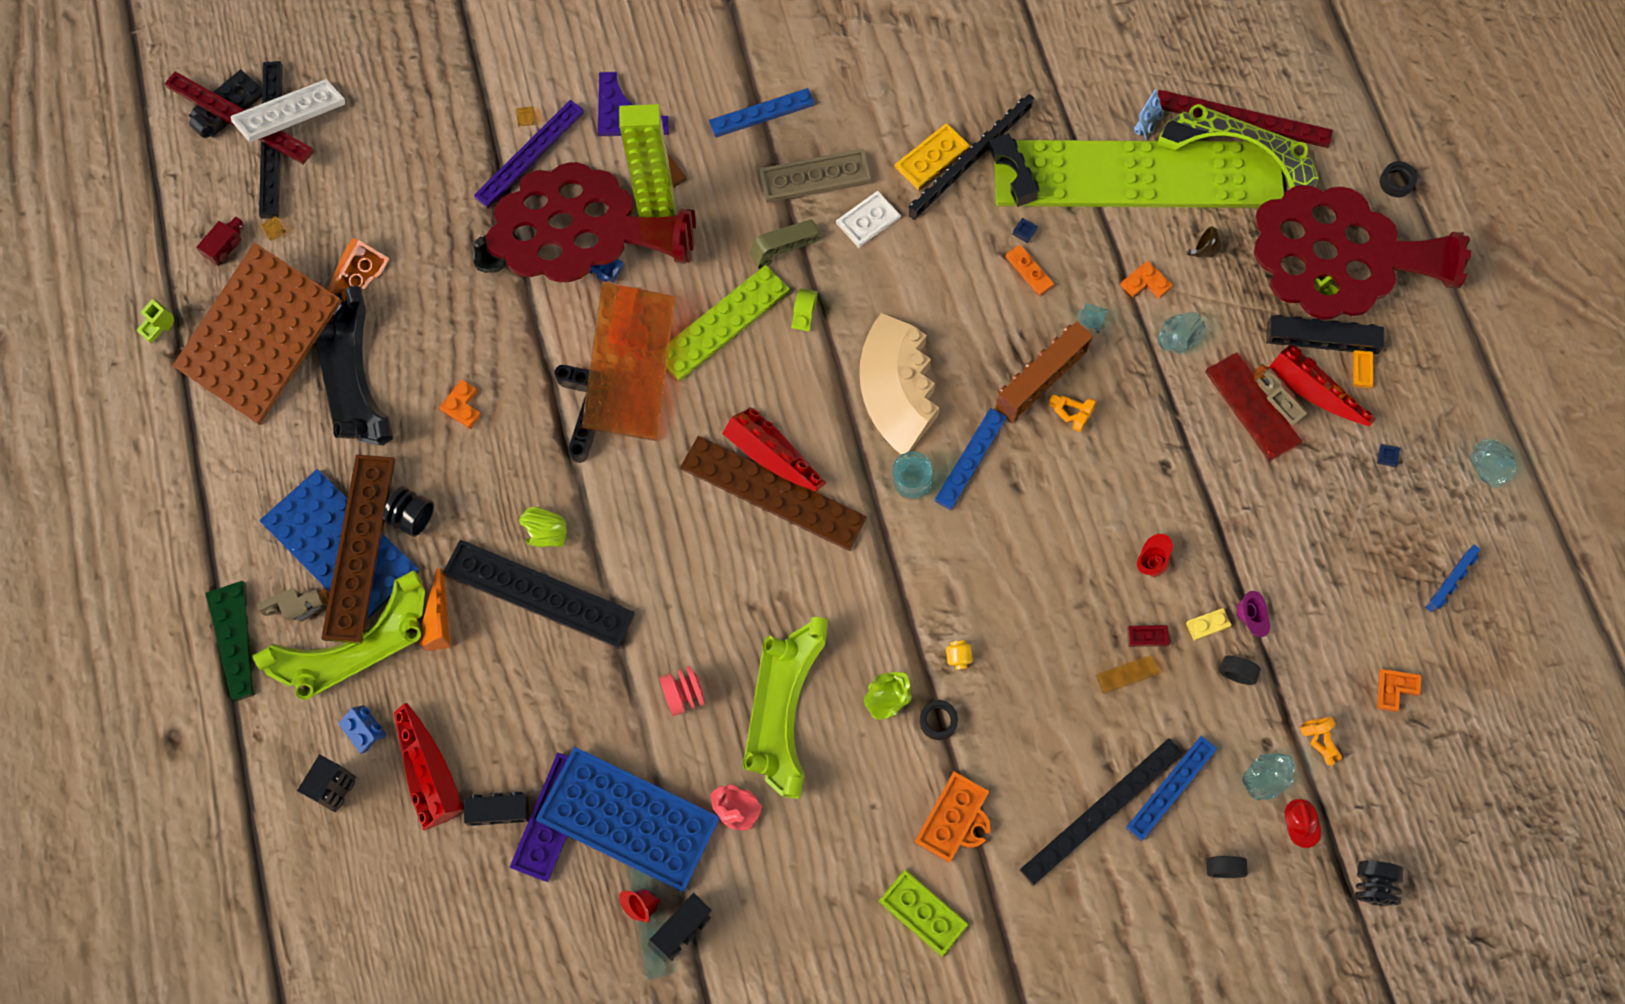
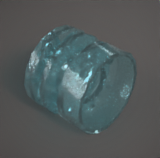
M910 451L901 454L895 460L892 475L896 491L908 499H918L925 496L933 484V467L930 460L924 454ZM912 476H916L913 481L910 480Z

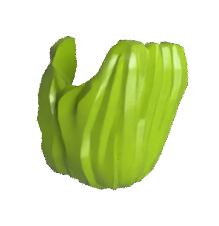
M530 507L520 516V524L526 528L531 538L525 539L527 545L535 547L564 546L567 523L562 516L541 507Z
M904 672L877 675L869 684V692L865 695L863 702L875 720L895 716L912 698L908 675Z

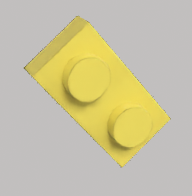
M1223 608L1186 622L1194 641L1232 626Z

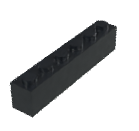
M1271 315L1267 322L1266 344L1291 345L1353 352L1354 350L1373 352L1374 355H1378L1384 347V327L1375 324L1361 325L1356 322L1341 323L1337 320L1321 321L1318 318L1303 319L1298 316L1284 317L1283 315Z

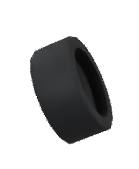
M1396 161L1386 166L1380 176L1379 183L1386 194L1397 198L1404 197L1412 191L1417 183L1418 176L1416 170L1406 162ZM1397 172L1403 174L1408 179V185L1403 187L1396 186L1389 180V173Z
M1228 655L1224 657L1219 672L1225 678L1234 682L1255 685L1261 668L1248 659Z
M942 700L931 701L921 711L920 728L929 738L943 740L951 736L955 731L958 716L955 708L948 702ZM938 708L945 710L951 720L949 727L940 732L932 730L927 724V715L930 711Z
M1214 856L1206 859L1207 875L1210 877L1242 878L1248 875L1246 858Z

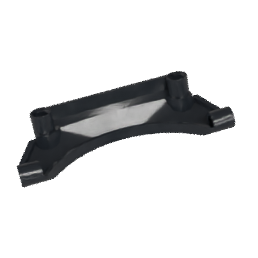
M351 286L345 289L346 301L335 315L334 320L331 323H327L316 340L333 425V434L335 438L355 439L358 436L359 441L384 446L393 440V433L389 416L385 415L377 407L367 385L362 350L366 307L361 287Z

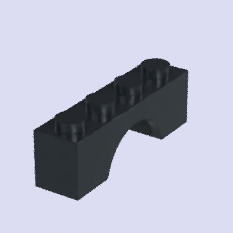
M1007 133L989 140V151L996 164L1010 166L1016 172L1017 177L1011 183L1010 193L1017 207L1037 200L1040 190L1037 182H1034L1031 178L1032 172L1030 168L1024 164L1023 154L1017 150L1016 140L1012 139L1010 134Z

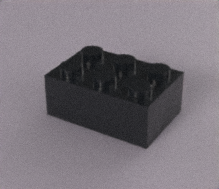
M319 754L297 791L323 807L336 812L337 809L342 807L347 792L351 791L354 787L356 776L341 765Z
M693 892L649 939L647 946L665 963L669 959L673 961L682 950L680 947L683 944L687 946L697 934L695 931L698 928L702 930L711 919L709 915L712 909Z

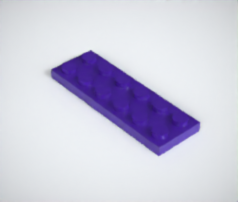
M558 752L509 867L549 883L567 836L537 822L536 818L569 757Z

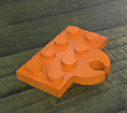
M953 771L914 843L949 864L959 846L976 848L982 845L986 840L975 837L973 829L981 827L986 834H990V821L987 815L980 810L989 791Z

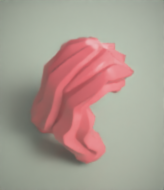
M728 784L725 787L723 785L719 786L711 793L713 810L718 814L722 822L731 829L750 830L761 815L762 806L758 803L757 797L749 790L738 789L737 786Z

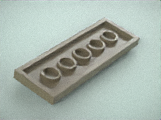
M864 149L759 169L766 203L871 183Z

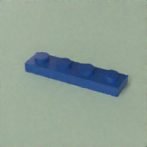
M1472 545L1465 552L1425 608L1433 612L1436 608L1441 609L1447 602L1445 599L1446 595H1451L1458 586L1455 584L1457 580H1462L1468 573L1466 570L1468 565L1472 566L1479 558L1477 556L1480 550L1479 547Z

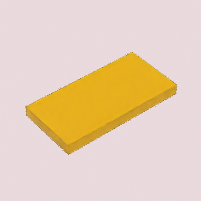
M946 123L899 160L894 168L919 191L955 162L963 153L965 154L971 145Z

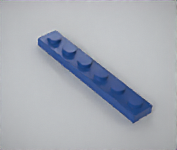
M806 88L710 119L709 124L714 137L717 138L814 106V101L809 89Z
M992 408L989 409L934 502L950 511L952 510L1007 416Z
M1200 736L1126 826V829L1140 841H1143L1217 748L1203 736Z

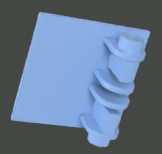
M1156 89L1140 112L1139 121L1134 127V132L1137 135L1144 134L1145 140L1154 132L1155 126L1163 117V110Z

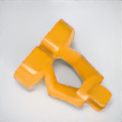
M1052 395L1049 406L1053 407L1054 412L1066 423L1074 420L1072 430L1081 433L1087 420L1092 415L1097 401L1089 398L1084 403H1081L1063 395L1061 398L1057 395ZM1064 405L1080 409V412L1069 416L1063 407Z
M1332 716L1310 719L1299 726L1303 736L1313 735L1310 744L1323 755L1327 765L1332 766L1335 764V761L1342 759L1340 752L1331 739L1330 731L1336 725ZM1320 734H1324L1325 746L1318 741Z

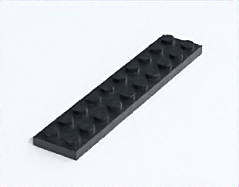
M459 540L442 573L448 578L618 649L635 616L634 611L463 540Z

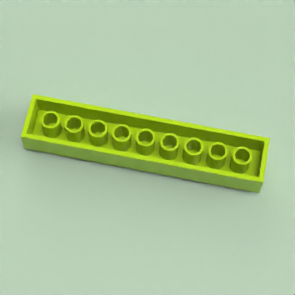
M659 104L619 106L620 131L639 217L675 216L676 202Z

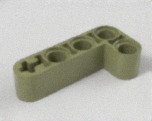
M812 219L758 236L754 240L749 254L758 269H761L764 265L769 266L774 256L813 244L821 239L822 234Z

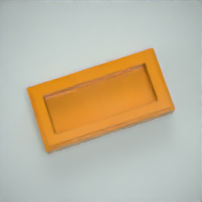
M1353 351V387H1373V352Z

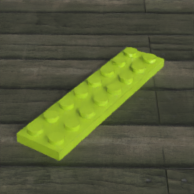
M764 265L657 351L655 357L680 382L786 296L790 289Z

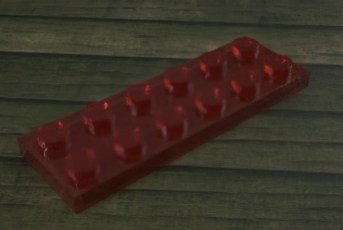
M1238 352L1206 369L1205 373L1269 462L1302 443V440L1286 418L1267 399V394L1259 387L1255 381L1256 377Z

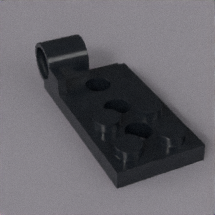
M240 69L213 93L246 110L262 97V88ZM244 90L242 94H236L237 91ZM197 105L189 114L191 118L189 126L202 138L214 137L229 124L216 115L209 117L211 113Z

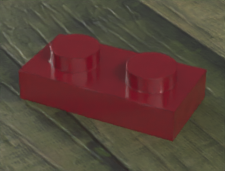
M1168 625L1127 627L1129 647H1168L1170 645Z

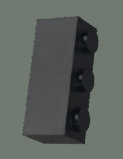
M511 792V795L503 796L502 793H492L490 797L474 794L470 795V798H464V824L467 826L524 823L529 821V798L523 792Z

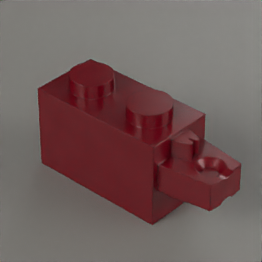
M236 216L227 224L218 221L196 246L197 250L204 258L219 266L227 259L230 252L239 245L241 241L239 235L245 224Z

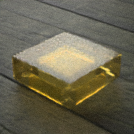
M534 106L516 108L518 127L536 125Z
M276 216L260 225L270 241L286 233Z

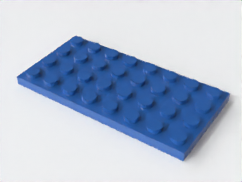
M316 469L259 521L330 592L347 498ZM383 533L367 620L390 599L396 579L413 570L416 573L420 571Z
M574 746L536 821L684 893L720 817Z

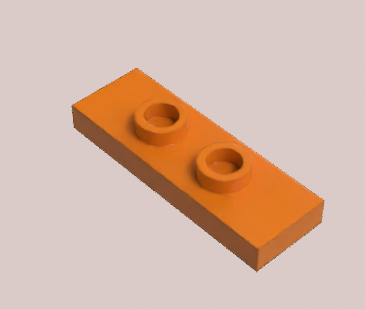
M1018 245L1006 254L1007 260L1038 296L1054 287L1051 279L1021 245Z

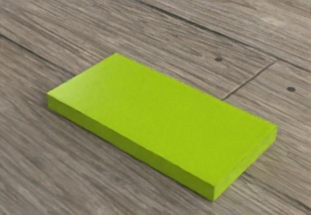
M906 870L900 874L878 901L941 957L944 956L969 925Z

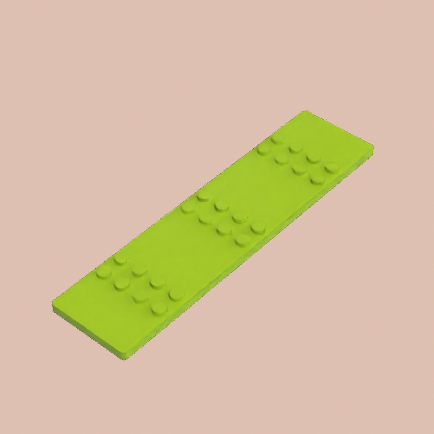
M1016 140L1017 150L1023 154L1024 164L1030 168L1032 172L1031 178L1034 182H1037L1040 190L1037 200L1022 206L1259 208L1266 201L1282 199L1284 196L1281 168L1268 153L1248 141H1192L1172 151L1157 145L1158 141ZM994 161L995 204L997 206H1017L1010 193L1011 183L1017 177L1016 172L1010 166L996 164Z

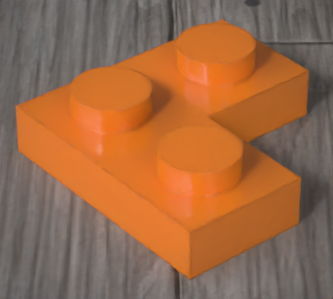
M1146 261L1125 278L1120 286L1132 297L1147 287L1160 299L1173 287V284L1150 262Z
M461 379L439 409L463 426L471 429L481 414L467 404L478 391L475 387Z
M1380 669L1378 673L1376 709L1398 712L1400 694L1420 695L1421 675Z

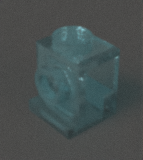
M1086 303L1084 309L1080 308L1077 319L1080 320L1079 323L1084 327L1094 328L1096 333H1099L1107 310Z

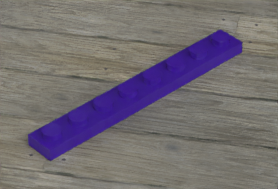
M569 100L474 194L475 199L486 208H489L584 114L583 108Z

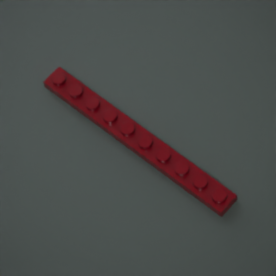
M176 71L164 83L171 91L233 126L235 125L231 122V116L245 111ZM281 130L258 139L302 165L314 153L310 146Z
M1158 90L1161 108L1165 111L1178 114L1183 112L1189 113V110L1194 105L1199 104L1295 141L1328 148L1330 145L1332 129ZM1195 108L1193 110L1195 118L1202 116L1201 109Z

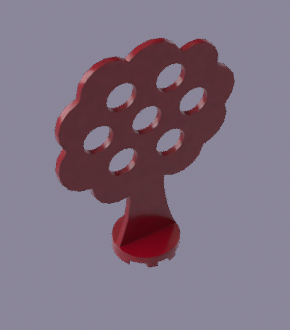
M568 162L559 165L551 172L536 170L526 174L520 181V191L506 195L495 206L494 217L497 224L490 228L486 234L485 241L489 252L495 257L506 259L507 267L519 276L534 277L543 274L549 280L559 283L573 282L588 274L593 265H605L614 262L623 253L625 243L657 250L673 257L675 263H689L691 260L690 250L693 251L695 245L693 228L696 229V213L694 210L681 208L678 215L630 216L633 210L632 197L626 190L619 187V183L613 174L603 170H592L582 163ZM568 184H578L583 187L582 193L574 198H565L559 192L562 187ZM533 195H542L548 199L546 205L540 209H529L524 206L525 200ZM594 202H602L609 207L608 211L599 217L588 216L585 213L586 207ZM557 214H568L573 218L572 223L562 229L550 226L549 220ZM529 225L537 229L536 235L530 240L520 241L513 237L514 231L521 226ZM592 233L599 238L597 244L590 248H580L575 245L574 241L580 234ZM546 245H557L562 248L561 255L553 260L540 258L538 252Z
M1295 186L1286 191L1282 199H1272L1262 203L1256 212L1255 223L1261 234L1255 242L1254 255L1260 266L1273 274L1270 281L1273 294L1287 303H1300L1304 311L1314 318L1327 320L1334 319L1341 314L1359 316L1367 313L1377 299L1385 298L1393 290L1396 283L1394 270L1407 271L1439 279L1447 288H1460L1468 274L1463 273L1471 258V250H1466L1470 238L1465 236L1464 232H1451L1449 236L1423 241H1396L1397 229L1390 218L1381 213L1370 211L1369 204L1363 195L1351 188L1342 186L1331 187L1322 192V190L1313 186ZM1318 206L1328 207L1335 213L1336 220L1331 224L1319 223L1314 219L1312 210ZM1286 221H1295L1302 225L1305 234L1299 239H1291L1281 232L1280 227ZM1350 226L1362 227L1368 232V242L1355 244L1349 241L1345 235L1346 228ZM1319 241L1329 242L1335 246L1337 256L1328 260L1321 259L1314 253L1313 245ZM1286 257H1297L1303 261L1306 269L1300 275H1291L1283 270L1281 261ZM1354 261L1366 264L1371 272L1370 277L1365 280L1352 278L1347 273V264ZM1332 277L1338 284V292L1329 296L1319 293L1314 286L1316 278Z

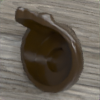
M1213 226L1208 227L1201 236L1196 249H1188L1187 255L1208 258L1215 256L1221 248L1217 229Z

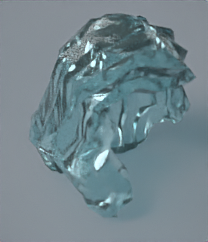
M1194 311L1169 317L1163 324L1158 344L1165 351H1174L1178 354L1185 353L1188 349L1200 343L1206 333V324H1204L1205 322L1200 317V314Z
M1482 439L1476 444L1474 452L1470 455L1471 463L1475 466L1479 479L1493 488L1502 486V484H1505V482H1508L1510 478L1516 475L1517 469L1512 451L1497 440Z
M1279 753L1260 755L1243 774L1242 782L1250 796L1256 800H1269L1276 798L1283 790L1289 788L1293 784L1292 774L1295 771L1293 759L1289 755Z

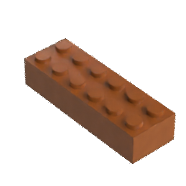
M1077 321L1072 326L1069 324L1060 337L1057 336L1051 341V346L1047 350L1045 348L1042 349L1034 362L1030 361L1024 367L1025 370L1021 374L1017 373L1008 386L1004 385L999 390L996 410L1007 416L1006 419L1013 423L1088 352L1093 335Z

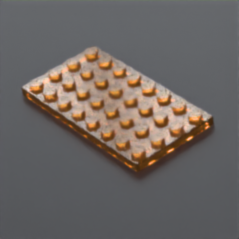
M607 282L601 283L581 428L652 441L657 440L676 296Z

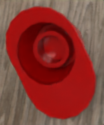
M1155 534L1147 539L1137 560V568L1141 573L1150 575L1153 578L1165 573L1168 569L1169 558L1173 550V542L1169 536Z
M1304 799L1290 801L1285 808V820L1290 839L1301 848L1315 846L1321 837V827L1315 807Z
M640 889L634 892L624 890L619 894V901L625 913L630 918L649 923L650 917L656 913L657 904L660 902V898L652 895L647 889Z

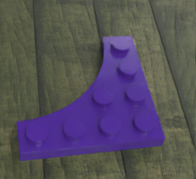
M599 72L598 136H621L619 106L633 104L623 95L618 84L617 72ZM661 115L664 135H669V116Z

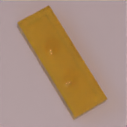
M1152 655L1099 673L1096 675L1102 693L1106 694L1159 674Z

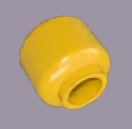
M965 640L950 642V645L946 647L947 662L950 666H955V669L967 668V664L973 661L971 645L966 643Z

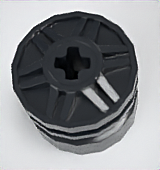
M400 487L388 500L384 509L383 520L389 525L392 524L395 528L400 527L402 532L416 537L428 525L434 511V503L424 496H417L414 491H410L406 487Z
M1359 861L1357 864V877L1366 880V882L1356 884V888L1361 891L1355 893V898L1376 906L1401 905V897L1395 895L1402 894V890L1392 886V884L1403 882V867L1380 861Z

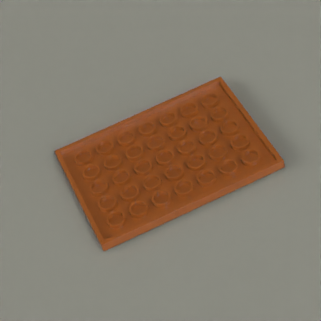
M254 242L172 366L260 425L343 300Z

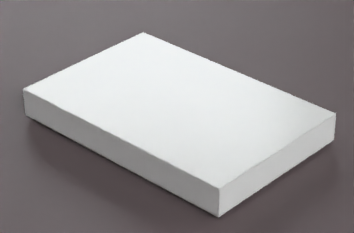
M876 191L837 219L836 224L860 248L899 220L901 215L879 191Z

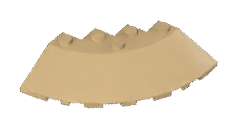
M881 313L872 325L862 349L859 371L860 388L868 416L872 419L877 431L881 433L895 451L905 458L938 417L939 407L928 400L934 393L935 383L924 376L929 370L931 362L929 357L920 352L926 345L927 335L911 324Z

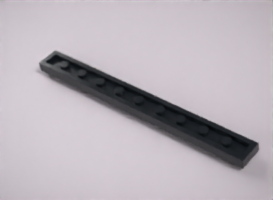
M281 61L263 62L262 104L282 96L283 65ZM262 141L259 216L261 219L279 218L281 152Z
M1030 94L1025 98L1022 97L1013 109H1009L1002 120H997L993 128L982 135L980 141L974 142L966 154L963 153L954 165H950L942 177H937L933 185L922 192L919 199L913 200L909 205V217L915 220L989 149V140L1004 135L1033 107L1034 97Z
M1168 738L1019 871L1034 886L1181 756L1183 752Z

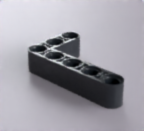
M559 365L554 371L558 384L564 388L586 392L569 444L572 460L576 463H582L588 458L609 391V384L606 376L602 373L569 365ZM563 374H568L567 377H565V378H560L561 375H563ZM581 378H585V379H586V380L583 381V382H578V380L581 379ZM599 382L604 383L602 386H596ZM599 399L596 403H591V400ZM589 415L593 416L590 420L585 419ZM581 433H588L585 437H580ZM578 449L583 450L580 454H574Z

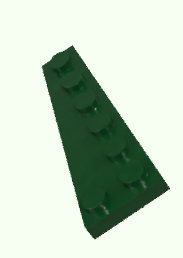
M242 580L205 593L233 702L254 696L251 653H249L250 637L247 625L249 623L246 611V584Z

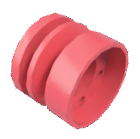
M691 666L686 667L689 675L687 677H684L681 669L678 670L679 680H675L671 673L658 677L672 717L685 713L684 703L686 702L689 703L692 710L695 709L694 699L698 700L700 707L705 705L703 689L698 676Z

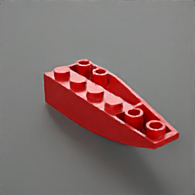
M1289 345L1280 352L1269 366L1289 388L1322 409L1368 427L1376 420L1369 410L1364 409L1318 367L1315 360L1304 356L1298 347Z
M750 407L731 417L722 434L750 458L778 476L813 491H817L826 485L822 477L785 436L774 427L772 422L762 417L757 410Z
M404 703L394 712L411 801L414 804L418 820L424 831L455 818L464 811V806L451 772L434 739L409 704Z

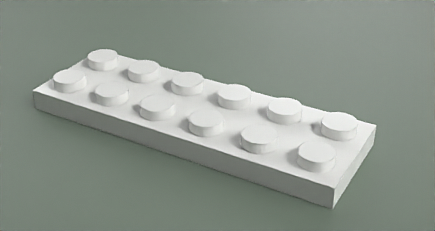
M325 79L232 115L231 122L249 142H253L345 105V99Z

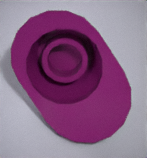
M1249 591L1237 605V616L1247 625L1252 634L1262 638L1267 636L1270 631V620L1266 602L1259 592Z

